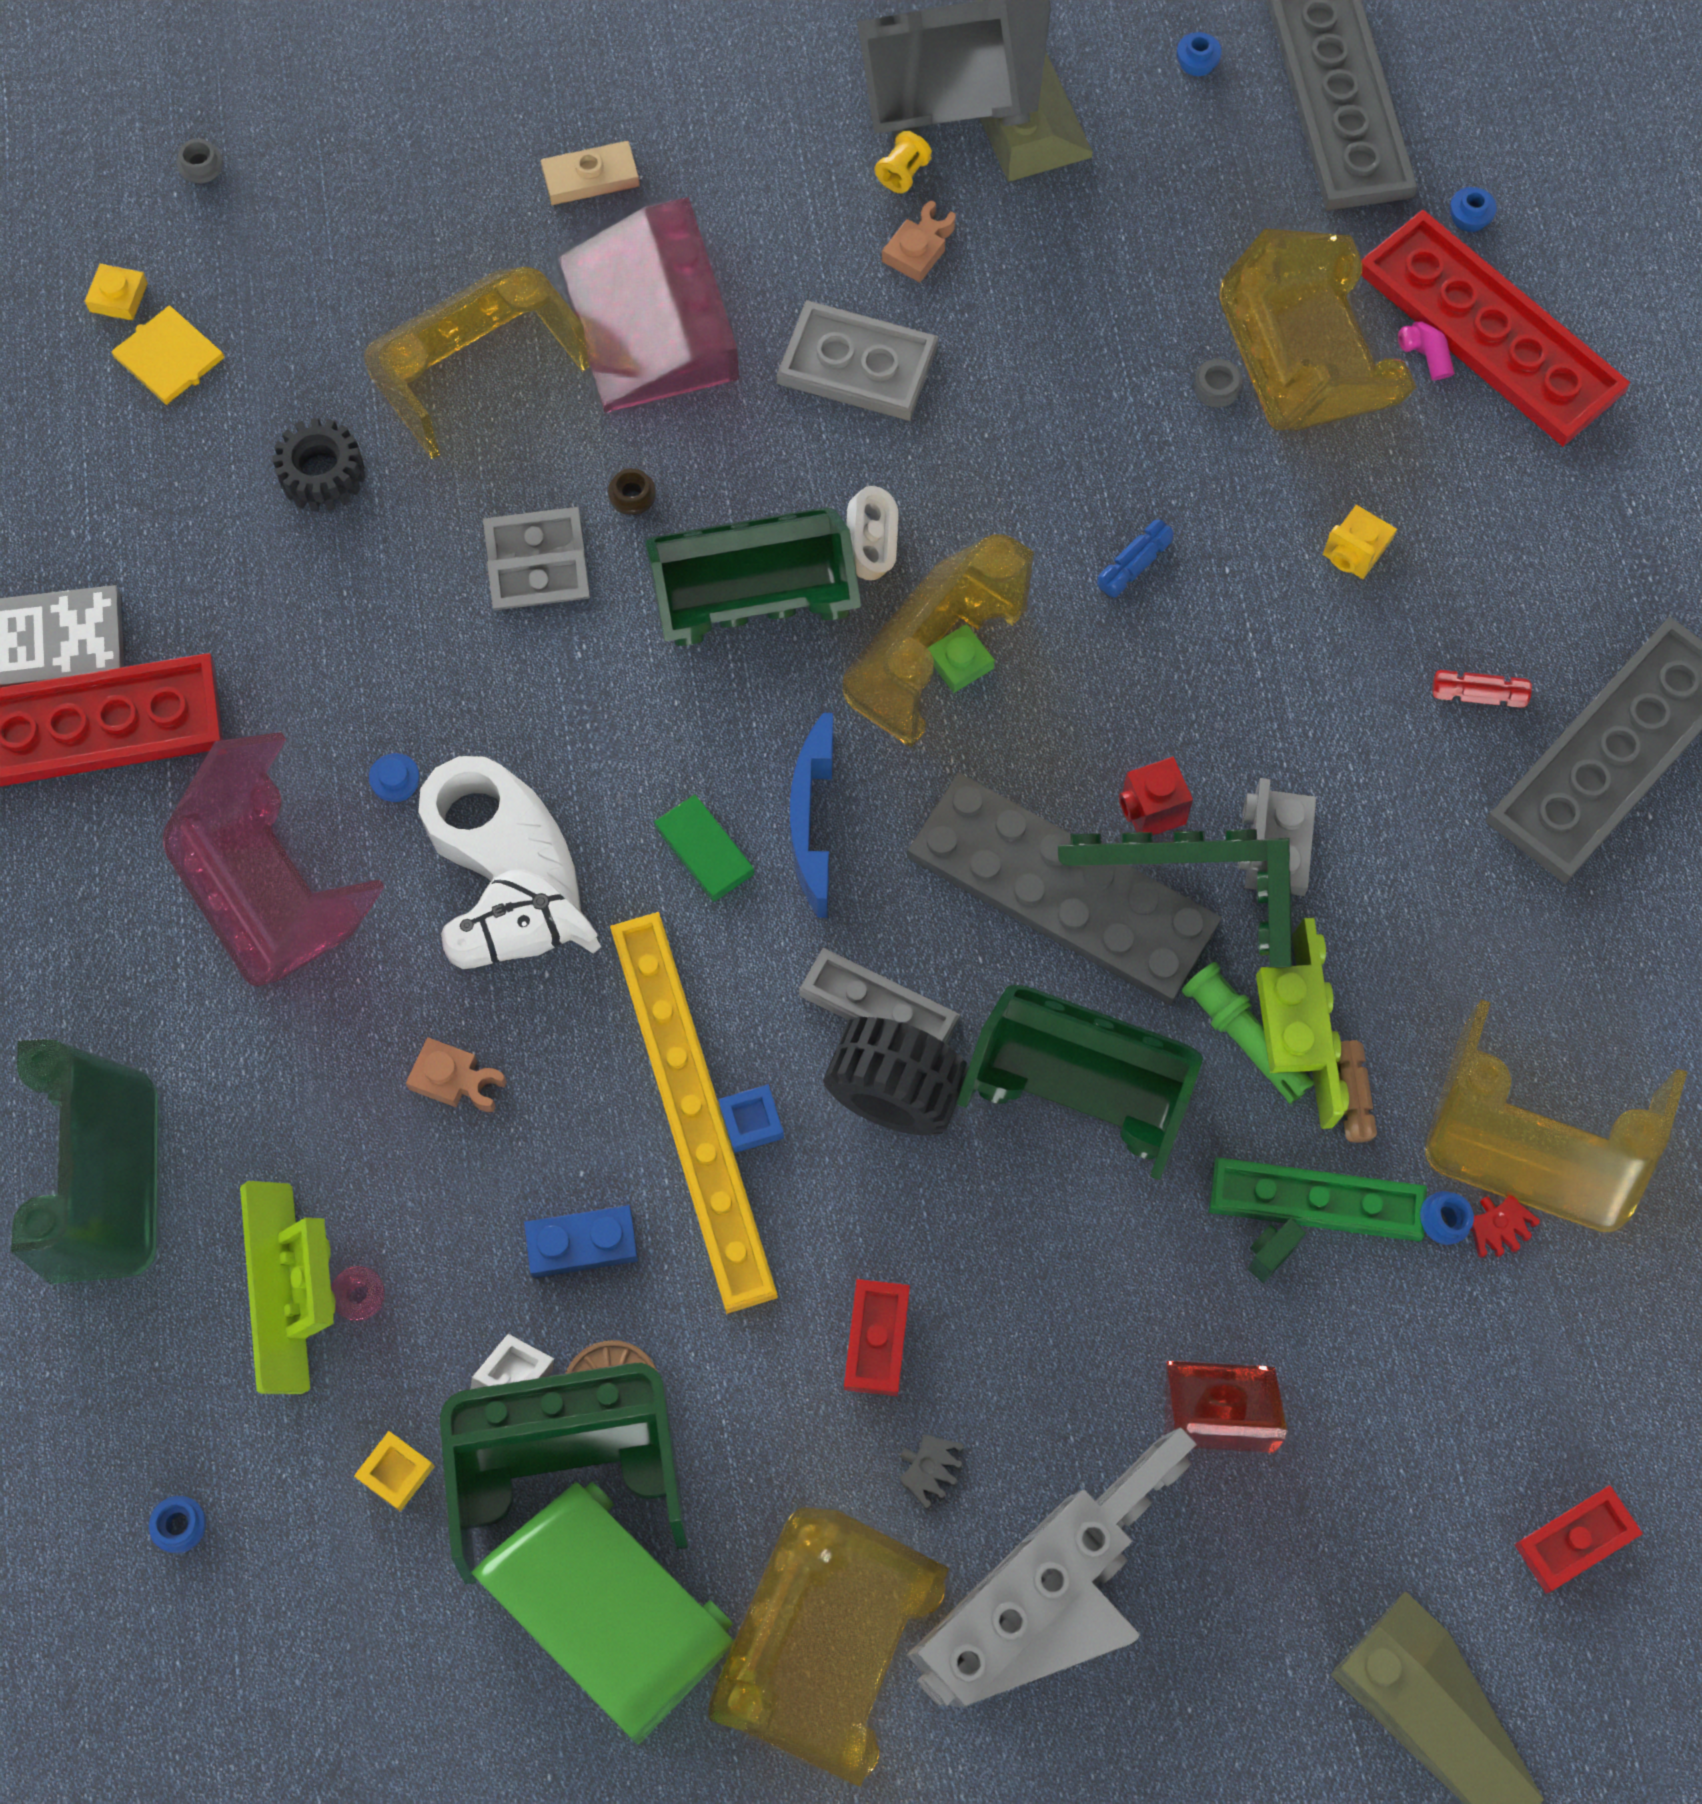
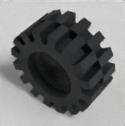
M312 418V427L305 428L303 421L295 424L297 433L293 434L287 429L282 434L285 443L277 441L274 447L277 455H273V464L286 497L290 501L294 499L296 506L304 509L308 502L310 510L313 512H319L320 504L325 503L327 511L335 510L333 501L338 499L343 506L350 502L348 491L357 495L361 490L358 481L364 482L365 479L363 470L365 466L354 435H350L349 429L343 424L337 428L334 420L327 419L325 427H323L319 418ZM332 455L337 459L333 469L325 474L311 476L302 472L303 464L314 456Z

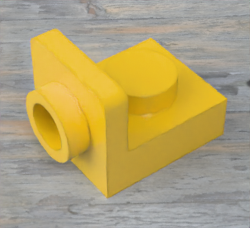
M1355 505L1340 526L1336 525L1330 532L1323 555L1329 558L1338 569L1344 572H1352L1361 579H1364L1394 539L1397 529L1360 506Z

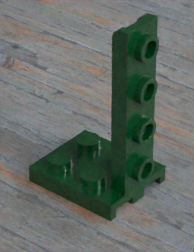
M1257 829L1226 830V840H1205V831H1173L1174 841L1153 842V832L1122 833V843H1101V833L1070 834V844L1058 845V859L1065 866L1267 861V870H1259L1257 872L1258 903H1268L1269 921H1260L1259 956L1270 955V968L1292 966L1290 838L1257 839Z

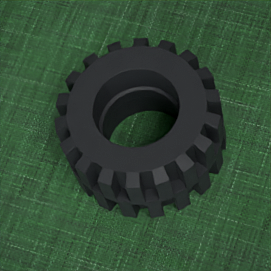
M855 1017L850 1019L845 1026L823 1082L825 1083L824 1087L839 1103L855 1114L875 1124L898 1132L931 1136L946 1132L969 1067L966 1065V1061L950 1046L923 1030L886 1018Z

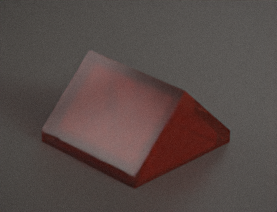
M1167 1361L1165 1435L1181 1427L1196 1443L1193 1448L1275 1453L1286 1439L1287 1434L1276 1368L1270 1366Z

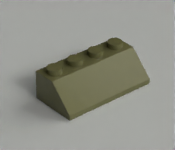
M1046 51L1038 111L1029 113L1030 122L1003 126L1002 117L993 118L990 116L980 118L1008 182L1092 158L1093 151Z

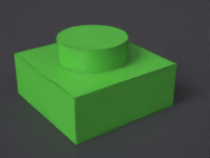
M967 624L926 649V658L953 693L994 669V658Z

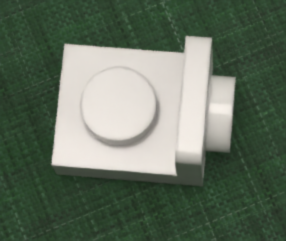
M507 1334L472 1377L471 1389L548 1377L552 1373L554 1358Z

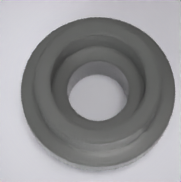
M199 138L185 142L179 149L176 163L180 175L185 180L192 183H205L213 180L220 174L223 168V159L218 148L209 141Z

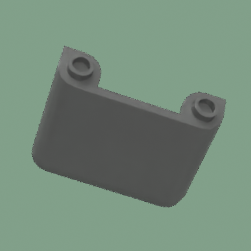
M979 0L857 21L874 134L892 131L893 140H895L902 131H911L920 136L919 127L990 116L993 118L1002 117L1003 126L1030 122L1029 113L1038 111L1051 13L1050 0Z

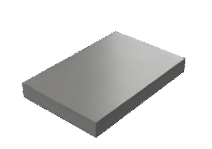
M806 300L778 370L777 384L910 421L938 347V336Z

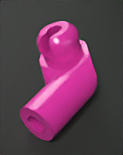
M1414 322L1412 326H1405L1400 329L1398 333L1400 348L1405 352L1416 349L1417 352L1426 356L1432 381L1445 379L1455 374L1447 339L1441 331L1424 322Z

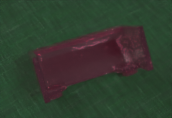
M282 732L215 741L163 831V846L169 861L245 980L256 987L279 982L349 939L385 888L381 880L378 879L313 894L270 829L279 814L281 795L266 772L287 740Z

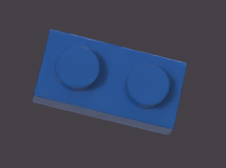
M630 1205L524 1222L532 1278L639 1262Z

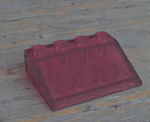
M689 197L644 207L559 256L563 276L604 413L739 380L737 346Z

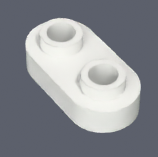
M868 486L850 500L847 507L846 525L850 529L856 575L865 580H876L888 572L896 561L898 507L893 497L886 490L877 486ZM865 512L871 517V520L866 516Z

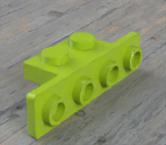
M1303 918L1292 935L1296 966L1261 967L1256 974L1270 1073L1312 1071L1321 1129L1333 1128L1342 1118L1344 1112L1348 1110L1349 1092L1346 1082L1344 1080L1340 1081L1337 1062H1339L1341 1057V1041L1338 1032L1332 1031L1329 1016L1333 1009L1334 998L1331 984L1324 982L1322 965L1326 958L1325 940L1322 934H1317L1315 919Z
M247 1181L240 1186L256 1390L260 1394H303L310 1389L306 1338L334 1324L333 1314L336 1302L330 1285L328 1262L331 1248L326 1238L325 1220L323 1218L305 1217L296 1223L293 1188L290 1184Z

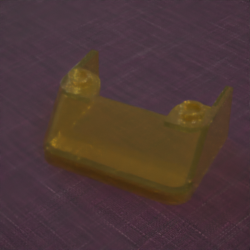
M531 267L498 269L378 337L367 346L364 360L369 376L431 459L440 455L428 412L407 386L408 383L419 378L431 365L521 313L535 311L581 371L590 367L583 324L539 270Z
M1481 999L1461 1030L1425 1143V1156L1428 1163L1442 1175L1506 1198L1512 1195L1517 1198L1519 1203L1596 1231L1613 1232L1620 1229L1632 1218L1667 1146L1687 1072L1676 1069L1653 1094L1648 1111L1632 1109L1624 1112L1614 1122L1609 1139L1506 1103L1511 1086V1076L1508 1068L1497 1057L1476 1050L1491 1002Z

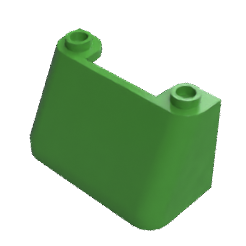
M591 1481L583 1488L579 1483L575 1482L490 1553L471 1573L621 1729L639 1745L734 1645L733 1639L726 1632L733 1623L711 1600L701 1607L608 1513L615 1505L598 1486Z

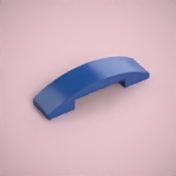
M823 713L807 736L794 770L790 795L791 845L796 873L809 905L816 916L820 918H828L829 851H810L812 779H832L833 713Z

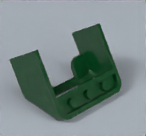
M1010 985L1005 989L982 1027L957 1105L967 1108L976 1091L984 1099L998 1104H1005L1008 1100L1020 1098L1023 1091L1122 1127L1120 1137L1127 1143V1149L1131 1153L1145 1159L1156 1158L1150 1177L1160 1180L1188 1106L1203 1056L1193 1047L1031 987Z
M628 1363L462 1390L453 1394L444 1403L440 1412V1431L451 1559L465 1585L476 1583V1577L471 1573L475 1569L472 1528L490 1526L505 1518L513 1504L512 1479L621 1461L622 1476L626 1487L631 1493L644 1499L666 1497L669 1522L677 1550L688 1548L678 1466L665 1389L661 1376L653 1367L644 1363Z

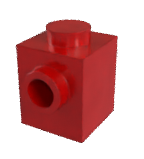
M1174 756L1127 772L1123 791L1119 793V803L1128 822L1132 821L1136 832H1153V835L1185 825L1193 803L1191 793Z

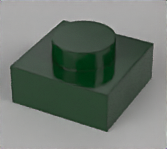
M1289 1219L1279 1231L1270 1225L1250 1247L1256 1256L1247 1270L1264 1284L1299 1246L1306 1232L1292 1219Z

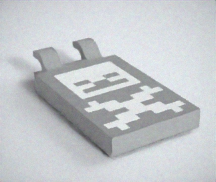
M116 585L0 598V688L124 667L121 594Z

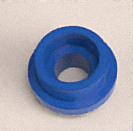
M1194 32L1184 36L1179 41L1176 54L1181 68L1186 73L1193 76H1203L1210 73L1218 65L1222 49L1218 40L1207 33Z
M1467 187L1454 194L1449 209L1452 220L1459 229L1466 232H1476L1492 222L1497 206L1494 198L1487 191L1477 187Z
M1440 1191L1425 1199L1421 1206L1420 1218L1425 1232L1431 1239L1443 1245H1452L1466 1238L1473 1225L1474 1214L1471 1205L1464 1197L1456 1193ZM1441 1212L1446 1216L1448 1225L1444 1223Z
M172 1496L163 1500L153 1510L149 1520L151 1539L159 1548L169 1553H183L192 1549L200 1542L206 1530L204 1510L196 1501L186 1496ZM178 1516H186L188 1521L186 1530L179 1535H172L170 1525L173 1519Z

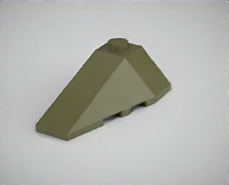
M1406 1591L1403 1592L1330 1675L1463 1804H1541L1544 1798L1451 1635Z

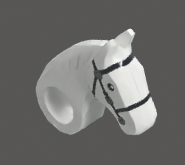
M458 756L436 767L420 788L418 813L425 830L438 854L460 866L483 875L491 881L478 904L469 913L455 917L444 926L441 937L443 950L449 961L461 969L476 968L504 960L538 956L569 940L576 942L593 954L601 948L596 938L598 935L591 923L581 912L577 875L566 841L557 823L536 793L501 764L486 757ZM480 793L487 794L499 801V808L494 817L481 827L471 830L457 829L445 822L446 813L450 806L462 796Z

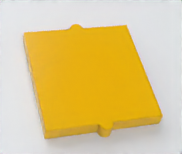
M170 305L145 325H137L136 332L111 351L113 357L166 405L189 386L198 385L200 377L225 358L223 352Z

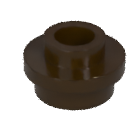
M623 469L614 476L609 484V501L613 508L622 514H641L647 511L655 501V484L647 474L639 469ZM630 491H636L640 493L635 497L625 496Z

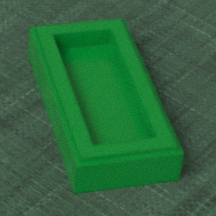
M695 794L654 821L655 829L713 903L754 875L753 866Z

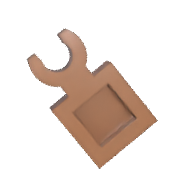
M929 201L921 210V222L919 225L907 219L882 250V262L921 282L944 253V238L953 233L956 214L950 212L946 219L935 221L933 218L936 213V203Z
M427 1037L406 1081V1085L411 1091L453 1107H457L463 1094L469 1096L474 1106L479 1110L494 1112L496 1107L494 1100L480 1094L481 1089L487 1084H496L499 1087L505 1088L507 1081L500 1071L493 1068H483L474 1071L478 1062L474 1054Z

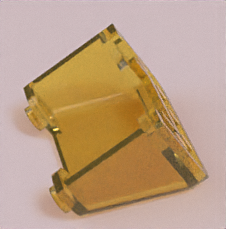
M1265 228L1222 280L1220 287L1222 309L1266 418L1271 427L1277 431H1299L1397 406L1417 388L1410 370L1404 361L1397 358H1387L1378 363L1377 366L1373 361L1346 297L1354 288L1362 273L1360 255L1351 235Z
M994 534L967 546L937 563L847 668L843 676V695L846 702L860 714L912 748L926 731V721L919 715V701L921 700V690L927 685L933 675L934 660L927 648L941 640L959 617L978 630L984 625L986 620L995 617L1005 618V621L1013 626L1027 609L1034 551L1012 537Z
M809 1507L799 1508L788 1519L780 1534L713 1690L708 1707L709 1719L728 1730L848 1784L861 1787L865 1777L875 1768L880 1752L879 1746L876 1744L875 1731L866 1726L865 1723L908 1618L921 1619L927 1613L931 1614L937 1610L945 1594L944 1581L949 1568L838 1510Z

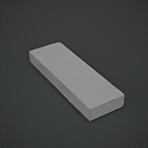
M822 948L799 989L800 997L847 1020L854 1019L855 1017L891 1019L923 1030L946 1044L960 1021V1014L825 948Z

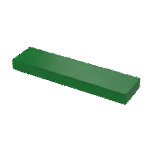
M1215 1157L1208 1213L1286 1223L1289 1219H1292L1297 1225L1421 1242L1424 1238V1228L1421 1223L1420 1211L1423 1202L1427 1198V1186Z

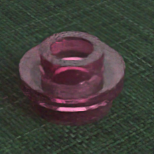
M355 1266L345 1269L334 1279L331 1285L336 1302L335 1310L339 1315L348 1320L361 1321L368 1319L378 1312L384 1302L385 1287L383 1281L375 1271L367 1267ZM359 1286L367 1288V1297L362 1302H350L349 1296L354 1288Z

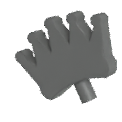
M926 1434L922 1438L918 1454L906 1447L903 1449L900 1457L910 1462L911 1466L900 1476L901 1485L910 1490L924 1509L927 1510L931 1507V1502L926 1500L924 1492L936 1495L941 1500L946 1496V1492L940 1489L936 1481L948 1483L950 1486L957 1485V1478L953 1477L944 1467H955L956 1470L962 1468V1461L956 1460L947 1452L950 1450L961 1452L963 1449L961 1442L937 1439L932 1435Z

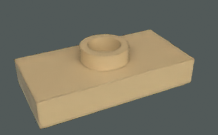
M629 141L540 159L551 205L640 187L639 176Z

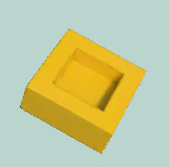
M99 264L85 299L89 312L133 321L148 284L144 272Z
M388 1431L354 1477L401 1512L435 1466L408 1444Z

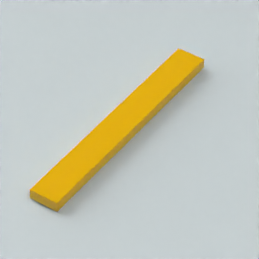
M656 912L611 925L610 929L726 1314L777 1299L776 1288L660 914Z

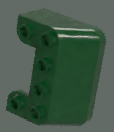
M833 508L810 509L664 534L645 541L665 642L674 640L676 646L693 645L704 641L703 634L711 631L712 623L719 622L720 627H736L748 623L749 616L766 613L769 619H782L794 616L796 608L808 607L812 613H820L822 620H837L848 617L850 615L849 609L861 608L850 529Z

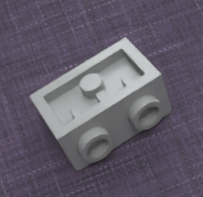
M1260 778L1255 794H1246L1242 823L1251 824L1250 829H1257V839L1290 838L1291 894L1305 896L1309 883L1316 797L1270 791V779ZM1267 861L1238 862V869L1246 870L1244 888L1257 890V872L1259 870H1267Z

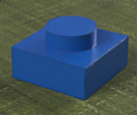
M769 1084L718 1099L733 1153L784 1139V1132Z

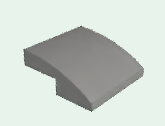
M579 507L483 518L488 556L487 566L494 611L590 598Z

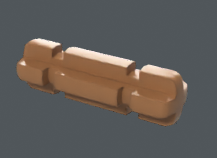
M1357 1040L1341 1042V1057L1339 1062H1337V1067L1341 1072L1338 1073L1339 1080L1346 1082L1349 1092L1348 1110L1344 1112V1115L1348 1116V1120L1343 1122L1346 1139L1352 1143L1371 1141L1377 1134L1375 1116L1369 1114V1110L1373 1109L1368 1071L1367 1068L1362 1067V1063L1366 1062L1364 1045Z

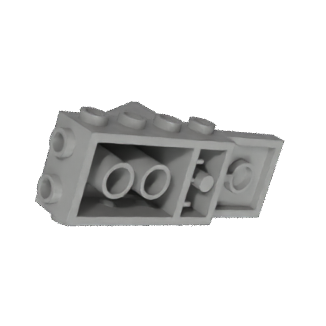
M1181 1427L1160 1437L1096 1501L1085 1489L1062 1501L907 1654V1657L923 1673L916 1681L937 1705L941 1706L944 1704L947 1706L950 1703L953 1707H967L969 1704L1132 1644L1140 1636L1136 1629L1095 1585L1100 1581L1102 1584L1106 1583L1128 1561L1121 1552L1132 1540L1123 1532L1121 1527L1132 1524L1151 1505L1152 1502L1145 1495L1152 1488L1158 1491L1164 1485L1168 1487L1192 1464L1185 1455L1196 1443ZM1000 1617L1003 1620L1001 1624L999 1623ZM960 1656L963 1662L957 1666V1660Z

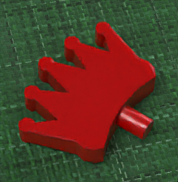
M1509 1195L1498 1207H1495L1489 1196L1479 1201L1486 1213L1474 1216L1473 1225L1470 1230L1473 1233L1477 1253L1480 1258H1484L1488 1253L1485 1244L1495 1252L1497 1257H1501L1505 1253L1501 1240L1510 1247L1512 1252H1517L1520 1249V1244L1517 1242L1515 1233L1521 1236L1522 1240L1528 1241L1532 1237V1233L1528 1231L1525 1222L1530 1223L1532 1227H1537L1540 1220L1519 1204L1517 1198Z

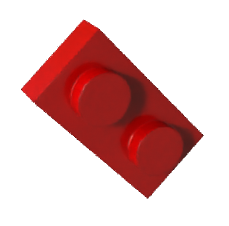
M856 1279L844 1390L898 1397L910 1285Z
M1611 1485L1520 1540L1514 1546L1547 1594L1643 1533Z

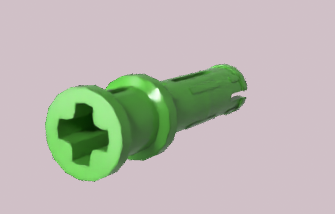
M1217 962L1209 964L1196 974L1184 986L1181 992L1186 998L1193 997L1212 1018L1210 1025L1215 1031L1219 1030L1220 1033L1226 1031L1285 1097L1287 1103L1291 1105L1307 1092L1306 1089L1309 1090L1315 1082L1304 1071L1270 1073L1264 1027L1251 1013L1252 1005L1250 1004V999L1246 994L1239 995L1220 974L1221 966Z

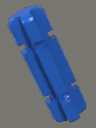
M1160 519L1154 520L1144 530V535L1137 536L1114 559V565H1108L1099 574L1097 585L1100 590L1111 598L1117 597L1127 587L1126 583L1128 581L1132 582L1157 557L1156 553L1162 552L1172 542L1174 531L1170 526Z

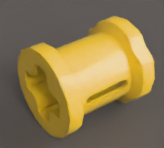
M902 131L896 137L895 147L888 157L882 158L877 162L874 168L878 180L889 190L896 193H905L910 189L913 183L912 177L919 167L927 165L931 160L932 150L921 136L911 131Z

